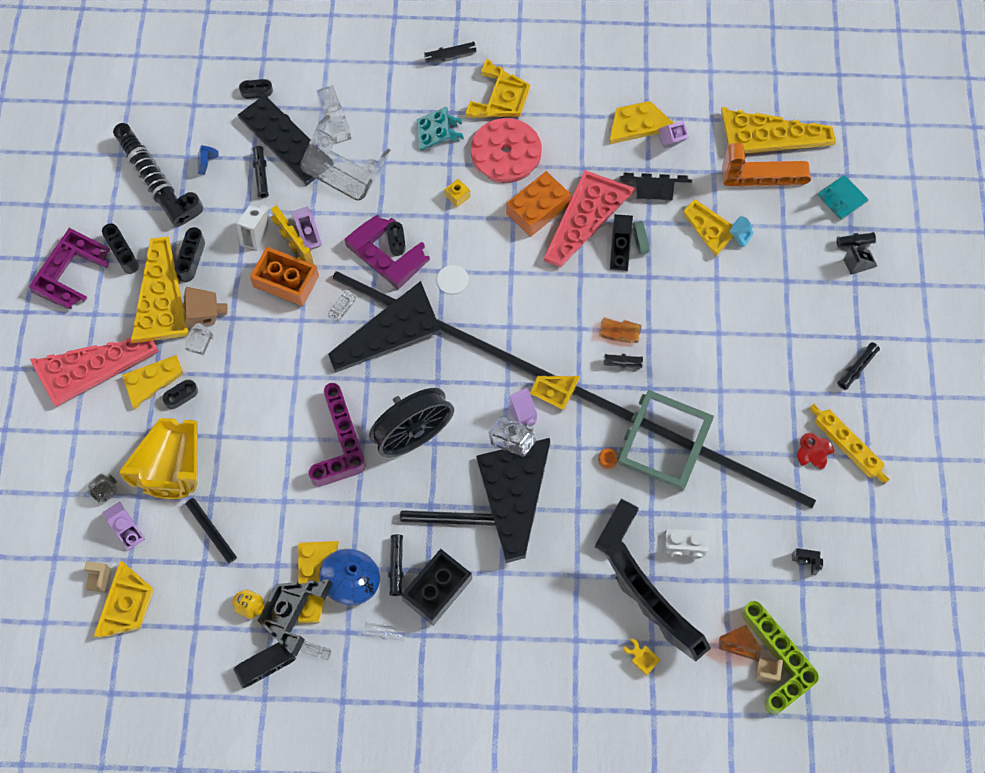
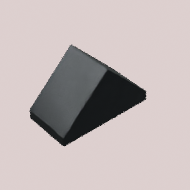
M854 245L849 247L843 259L851 275L878 266L870 250Z

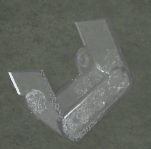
M327 114L316 127L301 161V168L305 173L357 201L362 200L368 194L381 172L391 150L388 148L378 161L373 159L367 160L363 167L331 151L334 144L333 138L324 132L331 117Z

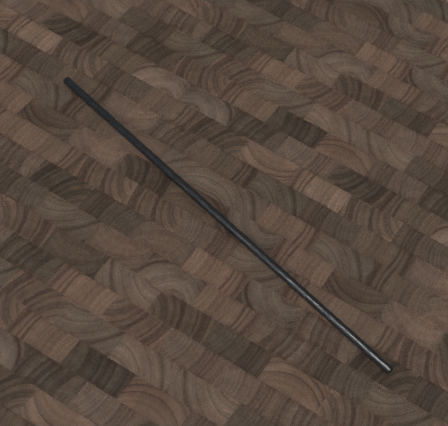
M338 271L333 275V280L388 306L397 300ZM437 319L442 332L536 377L556 376ZM576 386L573 395L630 422L632 420L633 412L579 386ZM643 417L640 427L692 451L694 441ZM705 446L701 448L699 455L811 509L813 508L816 499Z

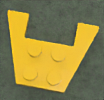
M486 59L481 75L497 79L488 105L470 101L465 117H521L531 85L514 74H508L504 71V68L497 67L492 64V61Z

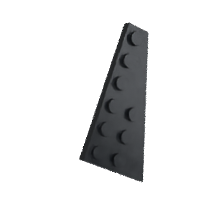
M418 282L328 353L335 373L441 332L422 282Z

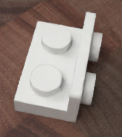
M666 528L665 554H670L671 557L690 555L694 559L706 556L708 552V547H706V531Z

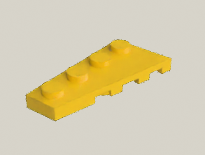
M339 541L298 543L299 584L313 580L320 582L319 572L321 565L327 556L338 550ZM309 596L298 617L299 624L320 623L325 600Z

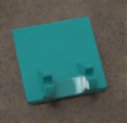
M447 107L416 119L419 149L421 151L447 139L459 141L460 138L463 140L462 133L449 129V125L457 127V123L461 125L462 120L461 118L449 115Z
M843 175L817 194L840 220L869 201L846 175Z

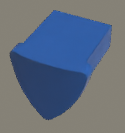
M200 145L198 151V174L205 175L208 159L219 157L218 150Z

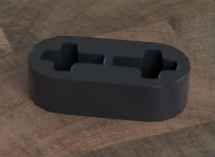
M267 79L246 80L239 85L240 94L244 98H260L264 94L268 97L273 93L272 83Z
M393 221L387 226L389 250L393 255L400 256L406 251L404 230L400 222ZM394 228H397L398 235L394 236ZM399 241V249L395 247V242Z
M184 380L163 394V402L170 409L178 408L197 395L198 387L194 381ZM187 386L191 388V392L186 391ZM172 396L175 399V401L171 402L169 397Z

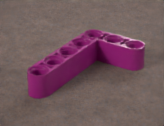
M336 383L327 384L324 387V395L344 455L314 464L309 468L308 472L311 482L318 487L358 475L366 467L341 388ZM332 392L338 393L334 397L329 396V394ZM337 409H343L339 414L334 413ZM342 426H349L346 431L340 430ZM348 443L355 444L352 448L346 447ZM354 460L361 461L357 466L352 465ZM336 466L342 467L339 472L333 471ZM316 473H323L322 477L314 478Z

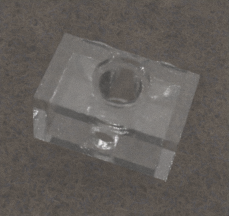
M502 416L499 417L488 431L491 445L522 457L527 454L536 442L534 428Z

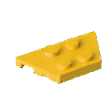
M651 101L616 108L609 142L614 144L659 134L658 129L674 124V122Z
M123 561L119 562L95 630L94 637L96 638L133 631L142 627L154 589Z

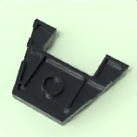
M323 579L322 582H315L313 580L302 584L298 582L276 584L257 621L292 655L297 657L305 639L291 633L308 597L314 596L325 600L333 583L328 579Z

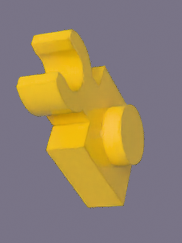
M632 638L630 642L634 645V649L629 650L624 646L623 651L627 655L634 656L631 662L647 676L661 659L646 645L641 650L637 640Z

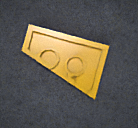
M696 199L683 211L684 217L716 257L734 237L730 233L733 224Z
M177 355L122 374L133 409L136 410L140 407L139 404L146 399L152 398L154 393L162 387H167L184 373Z

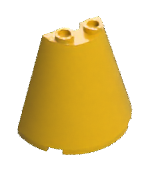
M159 418L120 469L119 474L133 488L138 486L143 489L142 493L157 498L182 499L188 497L189 493H194L198 485L197 421L184 420L183 423H178L174 418Z

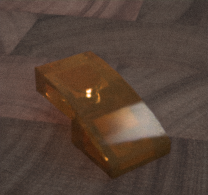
M604 317L601 321L598 337L620 342L638 343L642 325L627 320L618 322Z

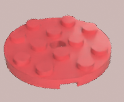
M501 118L492 120L483 125L472 139L471 158L474 166L479 172L488 176V179L496 182L510 183L520 181L528 177L541 160L542 145L538 134L531 126L517 119ZM507 146L511 151L504 153L502 149Z

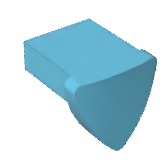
M740 216L735 221L730 230L738 245L743 247L747 245L754 234L750 221L743 216Z

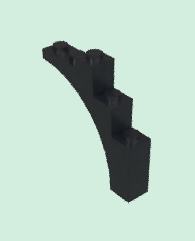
M619 540L605 552L617 575L615 578L622 591L637 601L642 613L659 626L667 641L695 662L711 649L704 634L682 617L654 587L632 557L625 543Z

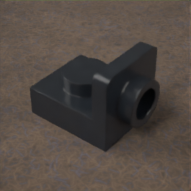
M796 548L793 551L792 561H797L800 565L812 564L811 575H816L823 568V558H820L821 551Z

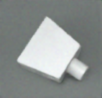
M259 204L258 207L248 206L237 222L241 246L258 250L268 229L267 212L269 209L263 204Z

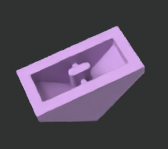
M684 121L658 129L663 146L689 138Z

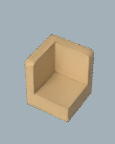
M86 562L84 570L89 574L85 588L89 591L106 592L111 568L105 563Z
M759 658L755 680L776 685L781 678L783 660L773 662Z

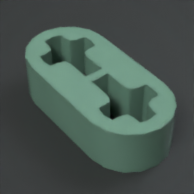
M643 221L633 222V234L638 253H649V242Z

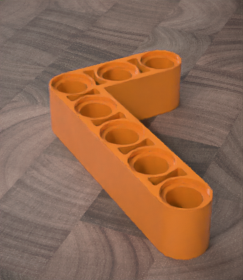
M732 143L727 147L722 164L723 184L726 186L804 185L811 181L810 165L807 161L745 162L743 144Z

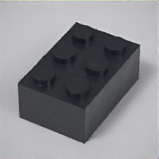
M440 548L401 594L402 601L434 626L472 581V573Z

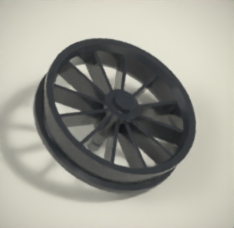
M427 388L415 392L402 400L399 396L393 398L394 405L375 421L369 432L370 440L378 445V452L382 457H397L422 446L449 423L454 414V406L445 400L446 395L442 389Z

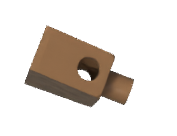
M191 287L185 288L183 296L184 327L215 324L217 314L227 315V303H217L215 292Z

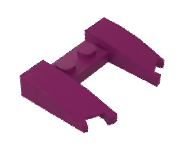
M376 215L344 239L345 245L399 290L430 260V257L425 256L422 250L425 248L423 242H420L396 262L373 243L387 231L388 224L396 220L393 218L386 220Z
M69 227L29 285L30 291L55 304L72 309L71 305L80 300L82 302L86 301L87 296L58 282L59 278L75 255L108 268L109 261L105 260L106 253L110 252V248Z

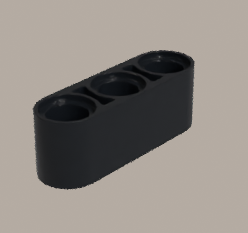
M106 224L102 228V235L121 268L127 274L135 273L139 268V264L126 240L115 224Z
M197 227L189 228L186 231L175 263V271L183 282H189L195 277L205 247V239L201 230Z
M621 498L598 538L595 548L605 553L619 540L622 541L639 507Z
M278 642L239 663L233 668V671L241 687L246 688L296 660V656L292 655Z

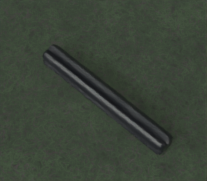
M195 498L189 499L185 503L224 559L229 564L235 561L237 556Z

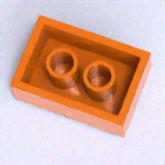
M545 171L506 203V214L532 237L568 207L571 201V193Z
M266 246L250 275V280L254 288L304 306L319 277L316 265Z

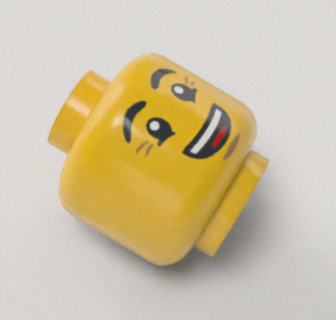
M248 589L237 592L232 601L235 613L248 619H253L260 615L264 609L262 596Z

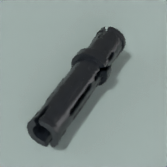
M472 41L444 49L440 47L435 51L424 52V57L432 56L431 58H426L425 61L426 63L438 60L445 61L446 58L475 53L477 51L476 47L469 49V47L476 46L475 42Z
M254 146L252 148L254 158L252 165L255 168L257 196L259 198H266L269 196L265 168L267 162L264 159L263 147Z
M869 343L853 365L846 369V373L837 382L841 389L848 390L854 380L859 379L863 369L880 351V347L876 343Z
M393 534L390 536L389 595L401 596L402 578H404V572H402L403 535ZM396 569H397V582H395Z

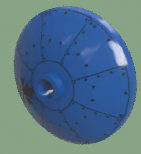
M341 549L331 553L323 561L319 572V580L322 582L323 579H328L333 583L327 596L335 602L343 605H359L370 600L376 593L380 583V572L374 560L364 552L355 549Z

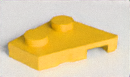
M537 376L530 394L565 410L581 377Z

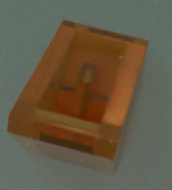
M747 625L720 636V650L752 660H760L761 648Z

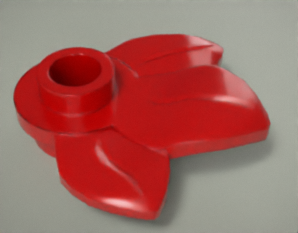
M806 433L800 439L801 447L797 452V458L801 466L811 462L815 467L824 469L827 464L826 454L834 453V447L827 439L818 438L814 433ZM809 439L813 441L812 446L808 444Z

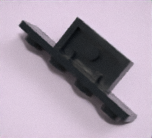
M623 172V176H619V180H637V199L673 200L674 182L692 183V179H688V175H677L676 179L670 178L668 174H659V178H656L648 173H641V177H635L634 173Z

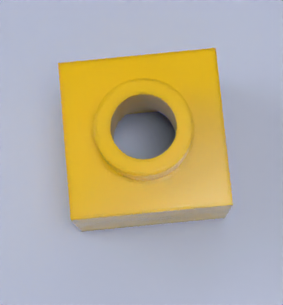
M457 179L445 188V197L456 207H459L470 198V189Z

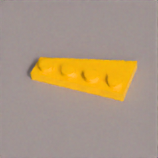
M276 205L270 208L272 212L270 218L275 226L278 225L280 227L279 232L283 239H288L290 242L288 245L291 251L298 254V259L314 264L310 249L305 247L304 241L300 236L298 237L293 226L288 227L289 222L279 207Z

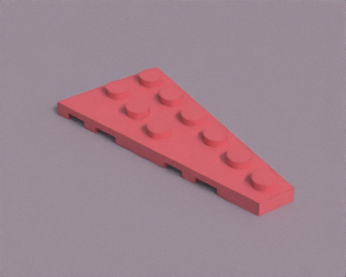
M584 170L547 250L544 262L561 268L634 193L635 188Z
M127 338L122 342H108L107 345L97 347V345L67 351L65 354L47 355L46 358L41 359L33 358L30 361L55 407L158 353L159 350L154 341L131 343V338Z

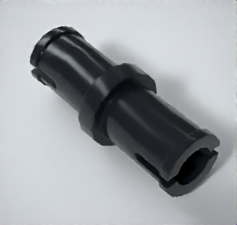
M875 232L838 236L836 238L837 247H849L852 245L859 247L865 244H875Z
M623 353L621 355L604 354V366H620L623 369L625 367L642 368L643 366L641 364L643 356H626Z

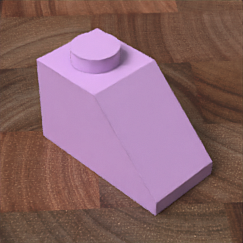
M306 206L292 211L291 214L299 236L304 241L305 247L311 249L322 245L310 208Z
M528 388L510 395L509 411L519 430L524 427H532L537 422V412Z

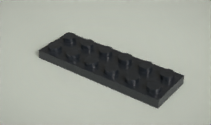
M265 94L237 114L238 118L306 186L334 165L333 161Z

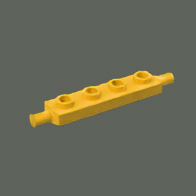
M815 403L810 406L809 410L816 416L814 423L869 478L876 476L883 484L890 480L882 472L885 464L830 409L821 411Z

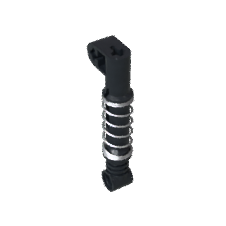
M126 123L117 124L113 129V134L127 154L128 162L134 164L133 170L139 172L138 177L143 179L142 183L148 186L147 191L152 192L153 200L160 204L171 223L178 227L200 215L203 211V204L198 195L188 192L177 198L174 194L173 186L166 180L165 174L161 173V168L156 165V161L152 159L149 150L144 145H141L130 126Z

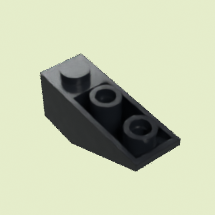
M614 214L610 270L628 271L632 215Z

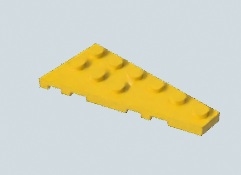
M721 107L728 146L732 143H741L744 145L745 154L832 146L836 143L833 126L817 123H799V120L793 119L788 121L783 120V117L761 113L749 114L744 113V110L737 109V111L728 110L727 107Z
M169 236L150 238L131 343L185 337L189 334L188 327H184V308L174 268L175 264Z

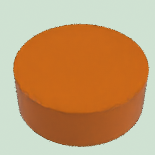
M610 448L602 450L598 458L599 464L605 469L614 468L618 463V458H616L617 452Z

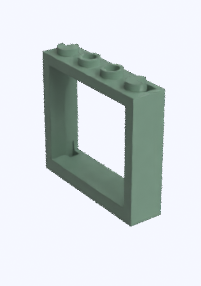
M648 390L646 395L642 394L639 405H641L639 412L635 411L631 422L634 423L632 429H628L625 434L624 440H626L624 448L620 447L616 458H619L618 464L684 491L714 415ZM651 399L704 420L680 479L627 458Z

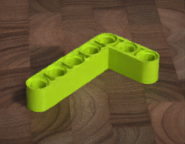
M750 601L742 611L744 621L777 661L783 660L782 667L791 676L789 681L765 700L766 711L777 715L811 689L818 682L819 674L763 605L757 601ZM748 609H755L757 616H751ZM762 624L768 625L771 629V632H764L762 629ZM775 641H781L784 644V649L777 648ZM789 657L797 659L798 666L790 664ZM803 674L810 675L812 682L807 683L804 681ZM788 686L795 688L796 696L788 693ZM777 699L780 702V708H774L771 700Z

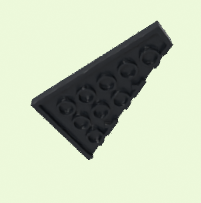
M550 438L476 456L506 563L526 558L549 447L551 445Z

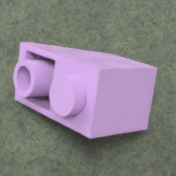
M120 501L103 512L106 521L128 551L145 540Z

